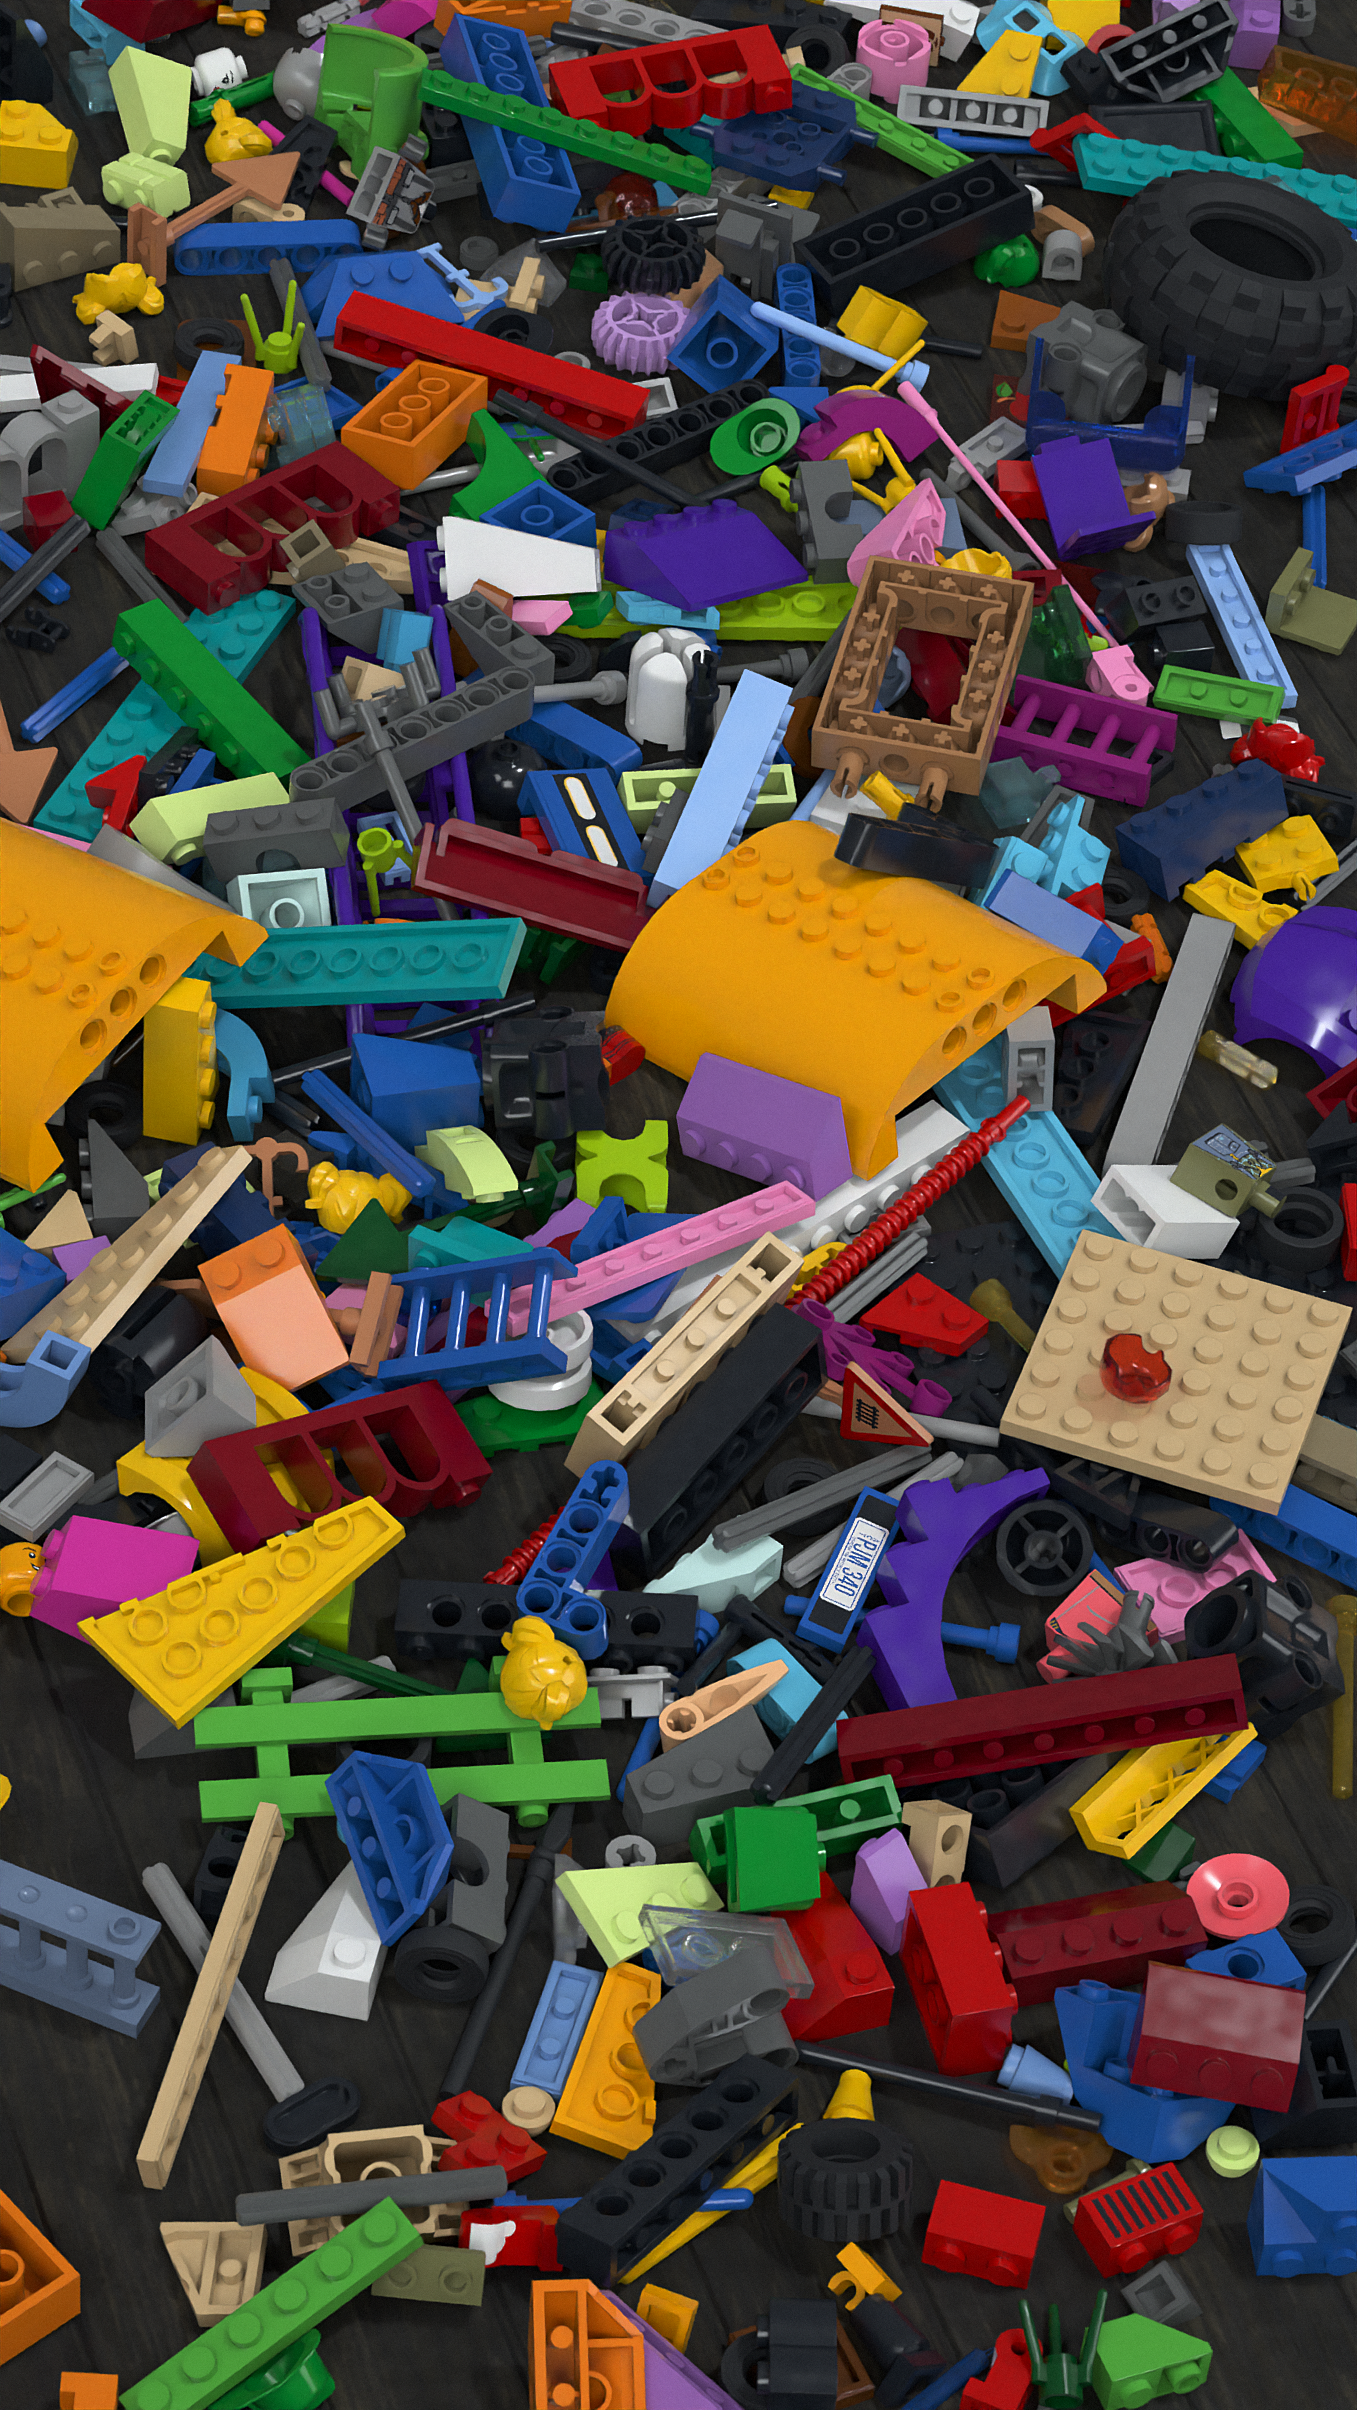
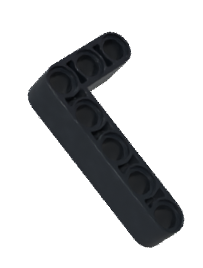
M903 802L896 821L849 813L833 856L847 864L862 869L984 889L1000 847L927 808Z

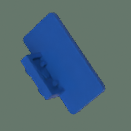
M605 1196L595 1212L589 1217L581 1232L572 1241L570 1247L571 1262L576 1265L701 1214L634 1213L627 1218L623 1197ZM688 1267L583 1310L590 1316L591 1322L603 1319L627 1320L630 1323L646 1322L656 1316Z

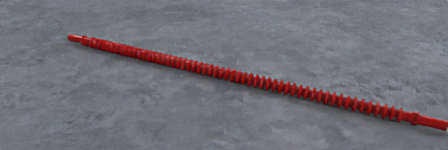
M1018 1095L995 1117L984 1119L977 1133L970 1132L965 1140L959 1142L958 1147L951 1149L950 1154H946L942 1162H937L934 1169L928 1170L926 1176L918 1180V1184H913L910 1187V1191L904 1192L901 1199H897L894 1201L893 1206L886 1209L885 1214H880L877 1217V1221L870 1223L868 1229H864L859 1237L853 1239L852 1244L846 1245L844 1252H839L835 1259L828 1262L827 1267H822L819 1270V1275L812 1276L810 1282L802 1286V1290H797L793 1298H788L784 1307L791 1310L794 1305H800L804 1298L813 1299L824 1305L826 1299H831L834 1296V1292L840 1291L843 1284L850 1282L851 1276H856L859 1273V1269L865 1268L868 1261L875 1259L876 1254L884 1250V1246L890 1245L893 1238L900 1236V1232L905 1231L909 1223H914L917 1216H921L925 1212V1208H930L933 1205V1201L939 1200L942 1193H946L950 1186H954L958 1179L965 1176L966 1171H970L974 1164L979 1163L983 1156L988 1155L990 1151L989 1146H992L995 1142H1002L1007 1136L1006 1130L1031 1108L1029 1100L1023 1095ZM565 1506L558 1508L557 1514H552L548 1519V1523H542L539 1531H533L530 1534V1539L523 1540L521 1548H515L512 1551V1556H506L503 1559L502 1568H499L496 1572L487 1573L482 1579L483 1583L514 1585L515 1581L523 1582Z

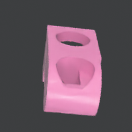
M1128 645L1090 653L1085 681L1093 693L1146 707L1149 687L1143 679L1135 676L1132 670L1134 654Z

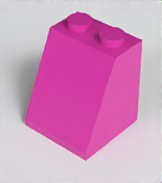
M73 1515L60 1531L53 1529L44 1542L41 1556L46 1558L45 1566H41L37 1571L29 1589V1592L35 1595L29 1615L91 1645L79 1633L76 1623L92 1616L95 1620L120 1610L119 1605L136 1597L138 1601H141L166 1590L168 1583L191 1574L200 1541L190 1536Z

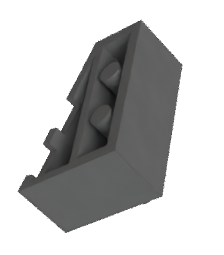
M752 1704L745 1706L626 1775L622 1814L631 1835L640 1836L649 1841L654 1848L687 1841L696 1820L723 1814V1810L732 1807L749 1808L758 1806L753 1801L755 1796L749 1791V1788L773 1755L774 1750ZM785 1791L777 1801L785 1799Z

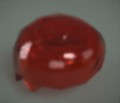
M623 172L612 177L602 193L613 191L616 194L619 212L655 208L659 205L654 185L647 177L637 173Z
M1118 1333L1106 1340L1099 1365V1377L1103 1387L1112 1396L1132 1404H1149L1168 1392L1173 1370L1167 1361L1164 1360L1165 1355L1162 1350L1150 1353L1144 1348L1141 1335L1136 1333Z

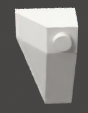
M824 0L823 2L825 6H833L840 11L852 13L853 18L865 23L879 20L881 4L944 15L942 36L945 37V43L941 47L940 55L955 62L973 36L980 10L974 4L965 0Z

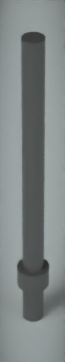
M371 700L360 702L354 708L366 735V738L363 740L369 756L375 757L413 849V840L422 829V824L391 750L394 749L393 742L388 730L382 729ZM432 897L442 921L461 920L454 903Z

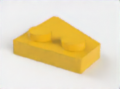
M1006 29L958 86L957 90L1029 98L1043 44V37Z

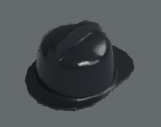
M510 307L492 309L483 315L473 328L474 331L543 354L548 352L553 341V327L548 319L538 314Z

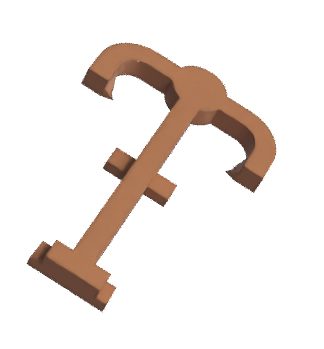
M264 1137L258 1140L255 1145L243 1147L251 1157H257L262 1162L263 1195L269 1200V1209L274 1217V1207L283 1206V1197L273 1196V1161L279 1155L293 1154L298 1157V1166L295 1172L309 1173V1159L306 1151L299 1144L292 1142L277 1143L270 1137Z

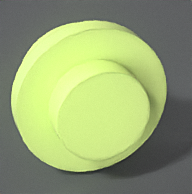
M1237 2126L1220 2127L1214 2130L1208 2137L1206 2156L1212 2168L1222 2176L1229 2178L1243 2176L1258 2161L1259 2144L1256 2138L1243 2128Z

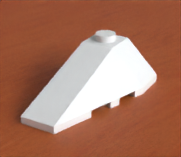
M352 1859L277 1953L265 1992V2001L365 2021L368 2020L389 1946L382 1945Z

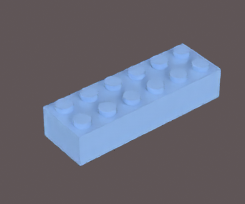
M744 669L653 879L646 906L657 909L668 895L672 896L685 884L738 846L746 822L749 821L758 799L757 796L767 779L772 761L781 746L795 707L788 705L793 688Z

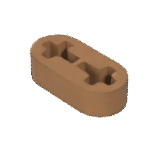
M1047 205L1034 212L1036 228L1031 230V232L1040 243L1044 244L1046 237L1054 231L1070 230L1081 239L1082 258L1093 251L1095 247L1093 234L1086 225L1053 205Z

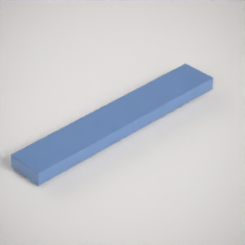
M202 351L176 408L180 412L174 424L161 439L144 475L143 491L180 498L184 496L198 465L208 427L215 426L221 409L215 408V402L218 394L225 395L224 371L226 364L242 366V356Z

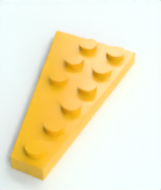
M368 1496L315 1519L314 1525L288 1537H285L284 1533L267 1540V1546L244 1556L239 1552L168 1583L166 1590L141 1601H138L137 1597L120 1604V1610L97 1620L92 1616L76 1624L79 1633L179 1730L405 1538V1530L376 1500Z

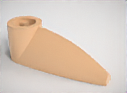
M780 1659L748 1669L701 1688L693 1695L685 1696L668 1705L659 1716L663 1752L671 1750L749 1704H752V1706L756 1705L788 1674L789 1669L786 1664Z

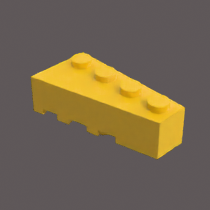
M180 976L144 1015L143 1136L196 1146L203 1128L210 1129L215 1112V1103L213 1101L220 1081L214 1027L217 1004L212 1002L211 984L208 981Z

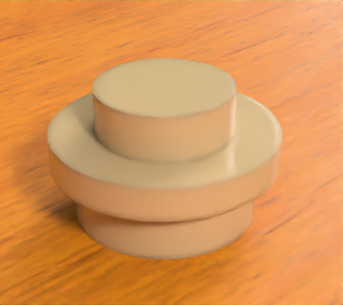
M532 2086L518 2087L511 2090L505 2096L502 2103V2116L511 2125L520 2127L530 2137H535L542 2134L551 2125L555 2116V2103L552 2097L540 2088Z

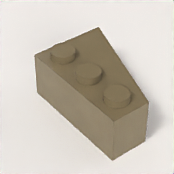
M0 202V263L9 262L12 289L15 292L120 262V229L100 205L57 204L56 208H40L36 203H25L24 207H7L4 202Z

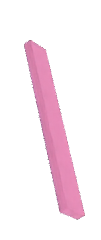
M786 1180L575 1265L578 1268L577 1277L553 1281L548 1323L760 1238L768 1230L772 1233L814 1216L816 1201ZM533 1284L511 1290L506 1333L512 1338L527 1332ZM491 1299L485 1301L484 1315L488 1318Z

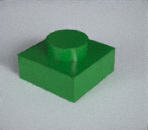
M611 591L572 593L567 601L573 614L562 626L578 625L580 629H590L600 625L614 607Z

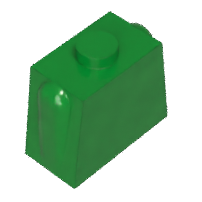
M804 1806L732 1807L723 1810L728 1913L810 1909L815 1899L821 1898L819 1873H823L826 1868L825 1846L822 1841L818 1842L816 1814L809 1813L808 1809Z

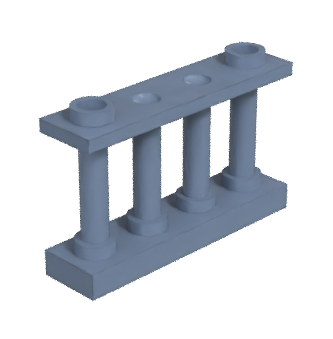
M0 1859V1914L19 1921V1931L0 1924V1984L137 2038L160 2001V1987L135 1978V1967L137 1968L161 1930V1923ZM40 1930L65 1939L66 1950L42 1941ZM88 1949L113 1958L114 1969L88 1959Z

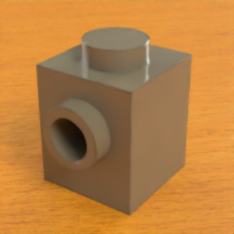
M314 519L279 542L291 559V562L285 566L297 583L307 581L312 576L329 574L346 567Z

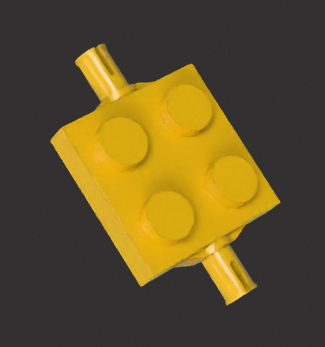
M1310 814L1302 817L1288 818L1254 842H1241L1234 847V858L1253 888L1262 893L1276 889L1294 888L1301 900L1307 901V895L1311 900L1316 895V888L1311 881L1320 876L1339 871L1337 855Z

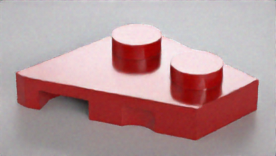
M917 1272L860 1317L859 1326L867 1329L872 1334L874 1329L901 1335V1344L914 1347H929L936 1352L959 1357L987 1334L989 1319Z

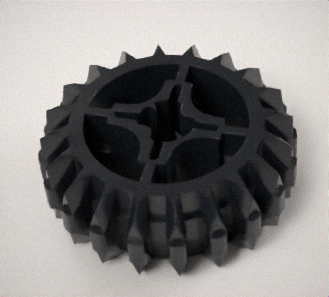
M643 212L640 217L631 214L628 215L626 220H616L615 226L608 227L607 234L604 236V242L601 244L603 272L609 275V281L618 282L620 289L631 288L633 294L638 292L647 293L648 297L651 294H660L664 297L667 292L679 295L681 289H691L692 283L699 282L703 266L706 263L704 237L698 235V228L689 227L686 220L676 221L674 215L669 217L660 216L659 212L656 215H647Z

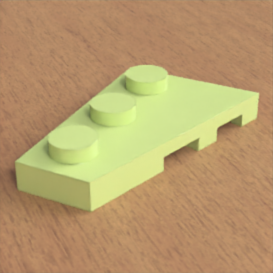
M697 1862L565 1871L555 1879L556 1884L609 1969L636 1956L651 1945H656L672 1937L683 1926L687 1924L694 1925L715 1914L725 1906Z

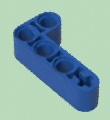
M611 1460L597 1461L591 1464L585 1471L516 1595L519 1619L528 1615L540 1617L550 1626L554 1639L574 1648L582 1660L595 1659L602 1655L609 1643L604 1606L600 1601L583 1594L630 1508L627 1472L622 1465ZM582 1528L594 1529L589 1533L582 1534L576 1532ZM561 1567L571 1568L570 1571L565 1573L554 1572V1570ZM537 1607L549 1608V1610L542 1613L531 1612V1610ZM582 1625L594 1626L589 1631L576 1630V1628Z

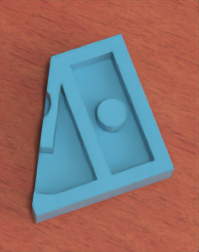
M636 591L616 592V609L632 624H662L713 630L719 629L720 613L714 606L688 612Z

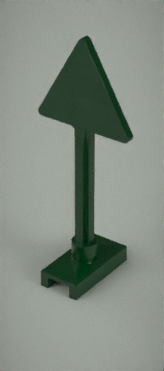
M551 1140L535 1146L526 1180L518 1183V1190L504 1192L503 1200L475 1203L420 1225L441 1233L447 1224L457 1216H463L481 1224L521 1209L522 1211L529 1210L541 1229L547 1224L555 1211H562L565 1208L574 1174L570 1169L557 1173L552 1165L556 1146ZM372 1198L316 1269L315 1279L318 1281L368 1285L372 1271L390 1275L408 1272V1236L415 1227L402 1232L397 1231L380 1202L376 1198Z
M301 1626L264 1657L261 1668L289 1667L291 1662L308 1668L310 1665H314L400 1697L490 1693L488 1682L490 1673L475 1658L467 1660L456 1691L452 1692L318 1644L319 1639L300 1633ZM549 1730L540 1731L542 1745L549 1744L552 1733ZM506 1733L438 1736L434 1749L438 1753L508 1747Z

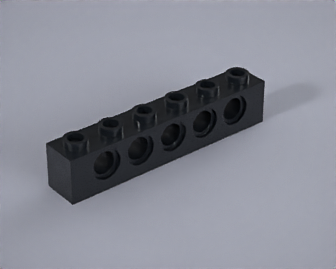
M401 1579L394 1627L398 1655L408 1656L415 1660H429L433 1657L455 1658L467 1663L469 1658H475L478 1662H481L482 1660L492 1661L493 1656H508L509 1651L502 1644L501 1637L505 1632L512 1634L513 1624L519 1619L516 1595L521 1585ZM584 1590L583 1594L597 1599L604 1606L609 1643L603 1654L595 1659L582 1660L584 1666L617 1669L620 1672L638 1669L643 1666H662L668 1668V1673L675 1675L680 1672H686L696 1660L700 1627L698 1595ZM537 1607L531 1610V1612L542 1613L549 1610V1608ZM447 1621L457 1622V1624L450 1627L439 1626ZM495 1624L507 1625L499 1630L489 1629V1627ZM582 1625L576 1628V1630L589 1631L594 1626ZM646 1632L656 1634L651 1638L637 1637L638 1635Z
M748 2052L732 2066L724 2068L715 2081L699 2095L692 2096L680 2112L668 2122L662 2123L654 2135L637 2150L630 2151L619 2166L605 2178L597 2180L584 2197L560 2214L555 2225L557 2263L611 2289L710 2199L716 2190L721 2189L798 2118L799 2076Z

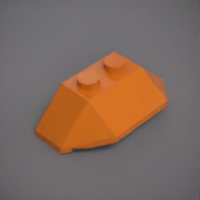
M589 2279L532 2281L528 2328L530 2410H646L644 2335Z

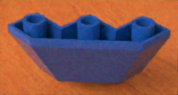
M1080 1980L1078 1986L1056 1988L1054 2000L1074 2096L1083 2109L1103 2113L1100 2133L1110 2146L1149 2164L1178 2160L1186 2157L1204 2142L1214 2130L1225 2124L1236 2103L1130 2083L1126 2058L1141 1994L1112 1989L1108 1985L1094 1980Z

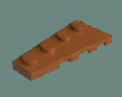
M1000 290L990 347L1026 353L1029 332L1042 323L1055 320L1059 316L1061 308Z

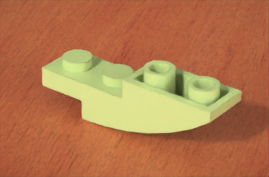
M467 1125L426 1131L427 1145L414 1146L415 1157L426 1162L441 1174H444L445 1188L461 1193L462 1199H476L477 1203L495 1202L504 1199L503 1192L518 1190V1181L503 1153L487 1134L476 1127Z

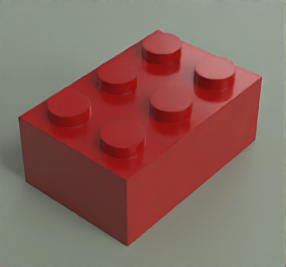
M969 1882L909 1891L899 1949V1958L939 2073L951 2077L1001 2070L1006 2047L1012 2045L1011 2018L1018 2013V2000L1015 1988L1011 1983L1006 1984L1002 1975L1003 1959L1000 1947L997 1942L991 1943L987 1934L988 1918L986 1908L982 1901L976 1902Z

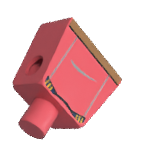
M1096 1569L1078 1585L1049 1616L1045 1623L1047 1646L1051 1652L1039 1660L1036 1666L1042 1677L1049 1684H1052L1053 1679H1063L1074 1673L1046 1665L1048 1655H1073L1053 1641L1056 1634L1097 1645L1086 1633L1077 1627L1079 1622H1086L1105 1635L1113 1627L1117 1626L1124 1595ZM1149 1620L1146 1630L1150 1648L1159 1641L1158 1627L1151 1620Z

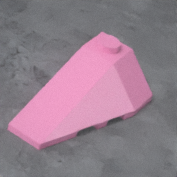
M930 478L922 480L856 546L847 562L848 576L854 586H858V588L860 586L869 555L939 566L935 561L934 549L942 546L946 511Z

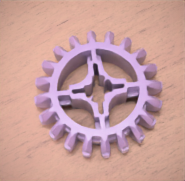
M624 291L622 297L611 295L609 301L600 303V308L595 311L592 319V346L596 348V355L604 358L605 364H616L618 371L624 369L631 370L632 375L636 372H645L649 376L654 371L664 374L666 368L677 370L678 367L669 361L666 356L691 309L683 308L682 301H671V297L668 294L664 297L651 294L648 297L647 293L638 292L631 294Z

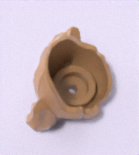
M1150 472L1145 474L1144 483L1131 485L1123 489L1130 516L1149 511H1155L1156 520L1136 540L1125 542L1123 548L1127 551L1138 552L1146 548L1152 538L1153 527L1162 517L1165 519L1166 506L1176 502L1173 493L1167 489L1166 480L1157 473Z

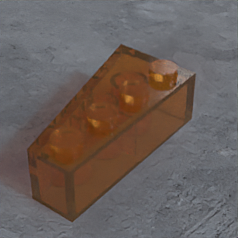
M1274 44L1257 77L1258 101L1357 145V67Z

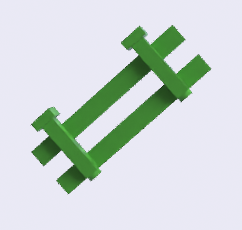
M507 1656L492 1657L488 1679L490 1693L291 1703L293 1689L291 1667L250 1669L239 1680V1706L208 1707L193 1717L195 1749L254 1746L257 1778L199 1781L201 1823L254 1820L259 1802L277 1804L285 1831L283 1841L294 1836V1818L336 1815L324 1783L332 1774L290 1776L287 1744L506 1733L509 1764L426 1769L439 1806H442L457 1793L466 1795L490 1807L514 1805L516 1819H518L519 1825L523 1827H538L547 1823L549 1819V1803L610 1800L611 1794L606 1759L544 1762L540 1731L546 1730L541 1729L539 1722L536 1720L518 1717L505 1704V1698L500 1688L501 1667ZM587 1687L584 1700L576 1708L563 1715L560 1720L553 1721L550 1730L600 1728L601 1715L597 1687Z

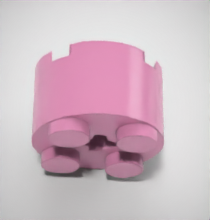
M883 19L874 20L864 25L859 31L855 63L864 64L871 69L870 93L882 96L888 103L898 104L900 84L925 87L927 84L931 42L928 41L929 34L921 26L907 20L895 19L894 25H882Z

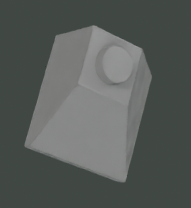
M213 1335L145 1392V1453L152 1458L195 1456L204 1441L249 1430L257 1426L256 1396L221 1342Z

